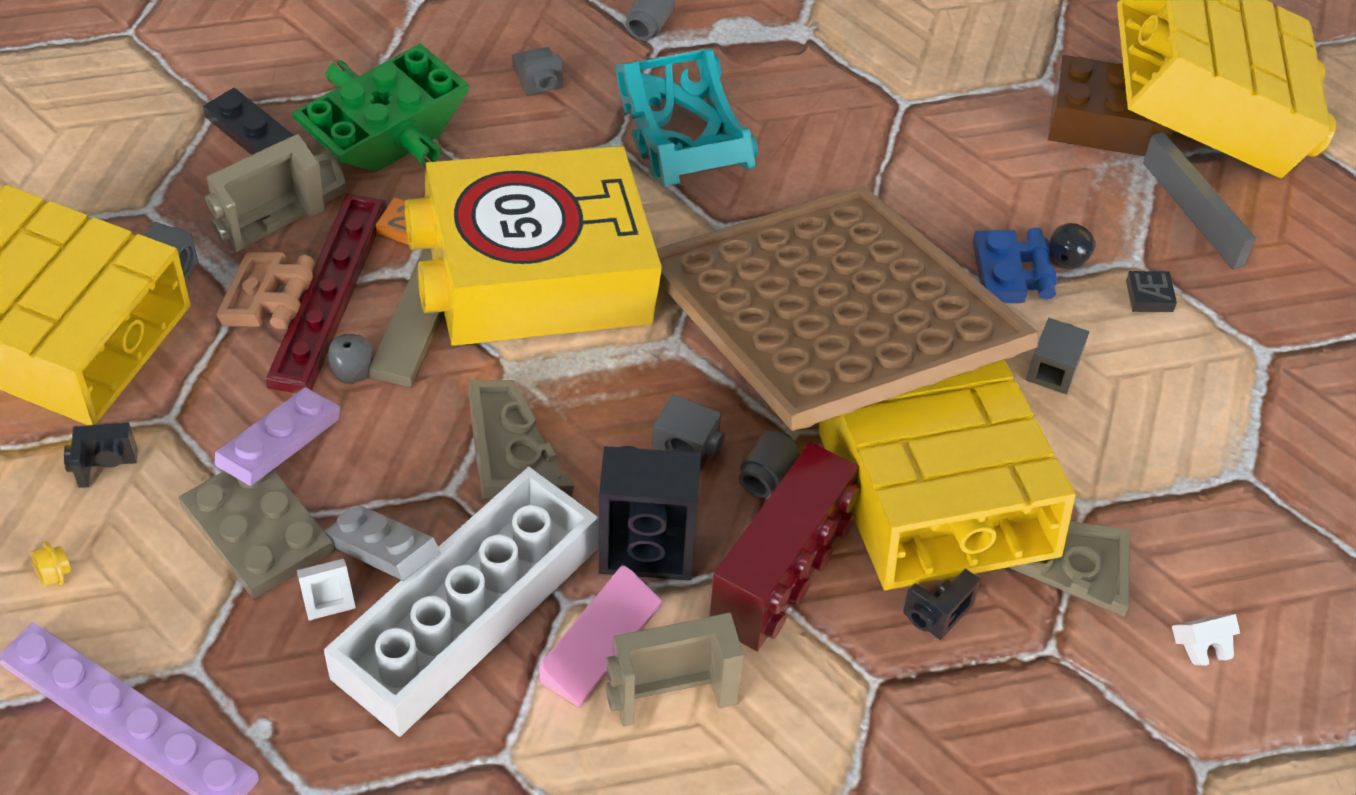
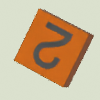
M394 197L376 223L377 235L409 245L405 222V201Z

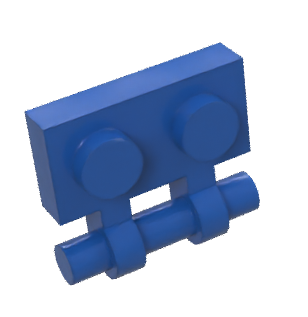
M1032 228L1028 230L1027 242H1018L1015 230L975 231L973 247L980 283L1003 303H1025L1028 290H1038L1039 297L1044 300L1051 299L1056 295L1054 285L1057 283L1055 268L1049 263V241L1044 238L1042 229ZM1022 262H1032L1034 269L1023 270Z

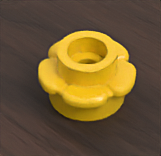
M45 541L42 548L30 552L34 568L43 587L57 582L59 586H62L64 584L63 575L71 572L67 556L61 546L53 548L49 542Z

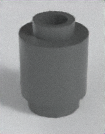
M635 0L626 14V29L633 37L639 40H649L651 37L656 36L675 9L674 0Z
M782 431L764 432L740 466L739 482L742 487L752 495L766 498L773 493L800 456L795 440L789 434Z

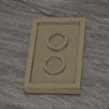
M274 470L270 471L252 486L223 471L179 496L183 510L253 600L297 575V570L308 568L335 552L333 541Z

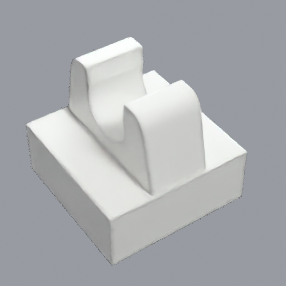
M344 559L297 570L308 620L356 608Z
M1236 614L1214 615L1172 625L1176 644H1184L1189 658L1194 665H1209L1207 649L1210 645L1215 648L1218 660L1233 658V635L1240 633Z

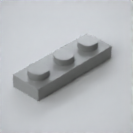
M361 505L343 512L338 517L337 522L324 531L333 541L334 548L402 581L406 580L441 553L433 537Z

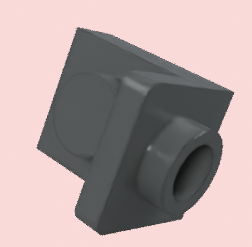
M549 47L512 54L513 68L526 96L563 88L562 59L559 55H552Z

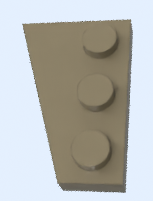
M1070 521L1062 557L1009 567L1124 617L1129 609V529Z

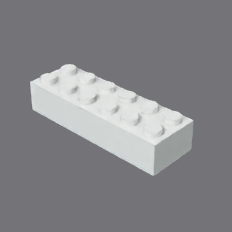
M528 466L438 547L441 552L439 555L406 580H401L324 649L330 680L396 735L401 737L598 550L599 517Z

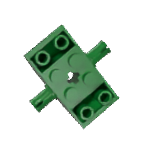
M420 43L360 76L343 60L337 61V65L342 71L332 63L326 71V78L337 88L292 112L293 119L342 163L378 172L411 153L421 165L426 167V163L429 161L425 156L431 162H436L439 159L441 147L432 140L441 136L468 93L469 84Z

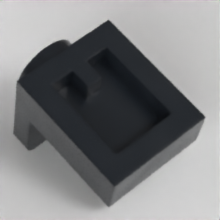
M130 423L73 426L72 444L65 445L64 464L67 472H73L79 488L89 487L90 469L92 466L116 467L120 464L137 463L138 448Z
M965 568L953 582L946 579L938 587L934 595L914 583L908 589L903 613L915 627L922 631H928L941 640L974 605L981 579Z

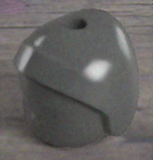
M342 334L330 343L328 361L332 372L339 380L347 384H353L355 381L363 380L370 375L369 367L373 357L371 343L368 339L361 335Z

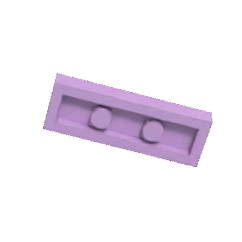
M304 387L215 451V466L252 486L339 420L340 406Z

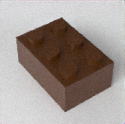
M1068 55L1062 56L1053 93L1048 134L1049 141L1145 157L1152 135L1164 132L1171 139L1172 129L1128 110L1122 63H1111Z

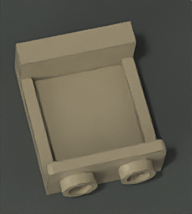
M299 134L206 176L210 194L206 195L205 199L215 217L210 220L211 226L220 242L227 240L235 252L243 249L240 228L285 206L299 201L310 218L325 211L319 162Z
M731 613L614 636L613 656L606 657L609 682H606L605 686L611 712L619 710L623 727L633 725L634 699L706 684H712L718 708L738 705L744 654Z

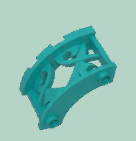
M700 49L614 65L625 114H630L632 119H635L637 126L636 130H632L633 140L641 158H650L649 172L658 183L664 186L680 183L679 175L737 163L745 169L755 168L754 158L758 157L756 138L750 133L749 128L739 122L727 101L720 81L722 75L721 63L718 56L714 55L713 49ZM695 60L700 81L692 82L688 78V67L681 75L680 86L673 83L672 65ZM666 65L665 79L641 73L640 71ZM661 98L665 99L666 105L662 111H654L650 108L651 105H656L660 109ZM674 103L690 110L708 122L704 132L696 141L675 131L660 130L671 119Z

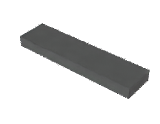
M1164 132L1152 135L1143 164L1233 270L1245 266L1256 237Z

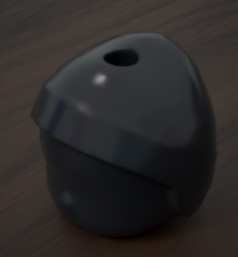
M1066 223L1058 226L1050 238L1051 259L1061 268L1075 269L1081 267L1089 260L1096 247V242L1091 232L1076 223Z

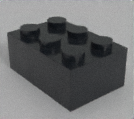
M604 446L599 490V574L614 575L624 565L638 577L692 581L701 453L685 452L679 449L666 451L638 449L633 446Z

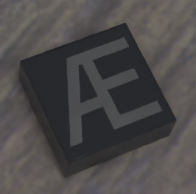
M1170 271L1128 272L1126 284L1132 312H1174L1177 301Z

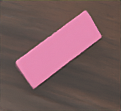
M622 565L539 666L540 683L580 708L607 674L606 657L613 656L614 636L641 631L662 605V600L632 570Z

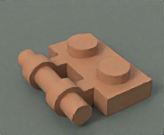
M283 252L246 253L216 314L223 326H261L266 314H273L270 324L277 329H285L289 320L296 317L301 305L299 297L302 291L309 288L313 279L311 271L315 264L314 260L310 256L301 255L296 264H290ZM280 285H286L283 292H277Z

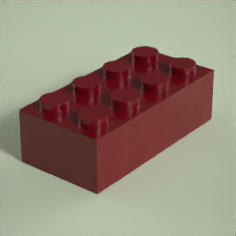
M809 442L713 573L709 617L731 613L740 643L758 652L768 637L775 639L786 621L787 614L785 612L790 604L798 605L802 601L810 585V580L808 579L815 569L820 572L824 569L833 552L831 545L837 536L844 539L849 533L856 516L851 513V509L855 505L861 490L860 487L856 486L859 471L858 465Z

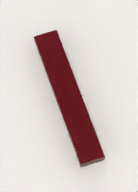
M346 194L312 271L313 279L310 286L302 294L300 299L301 305L297 315L291 319L267 374V388L295 394L304 387L310 390L313 389L328 353L329 345L334 339L376 238V223L387 209L386 200Z

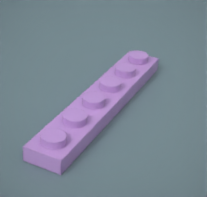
M34 622L0 653V663L6 670L190 795H247L259 781L256 770Z

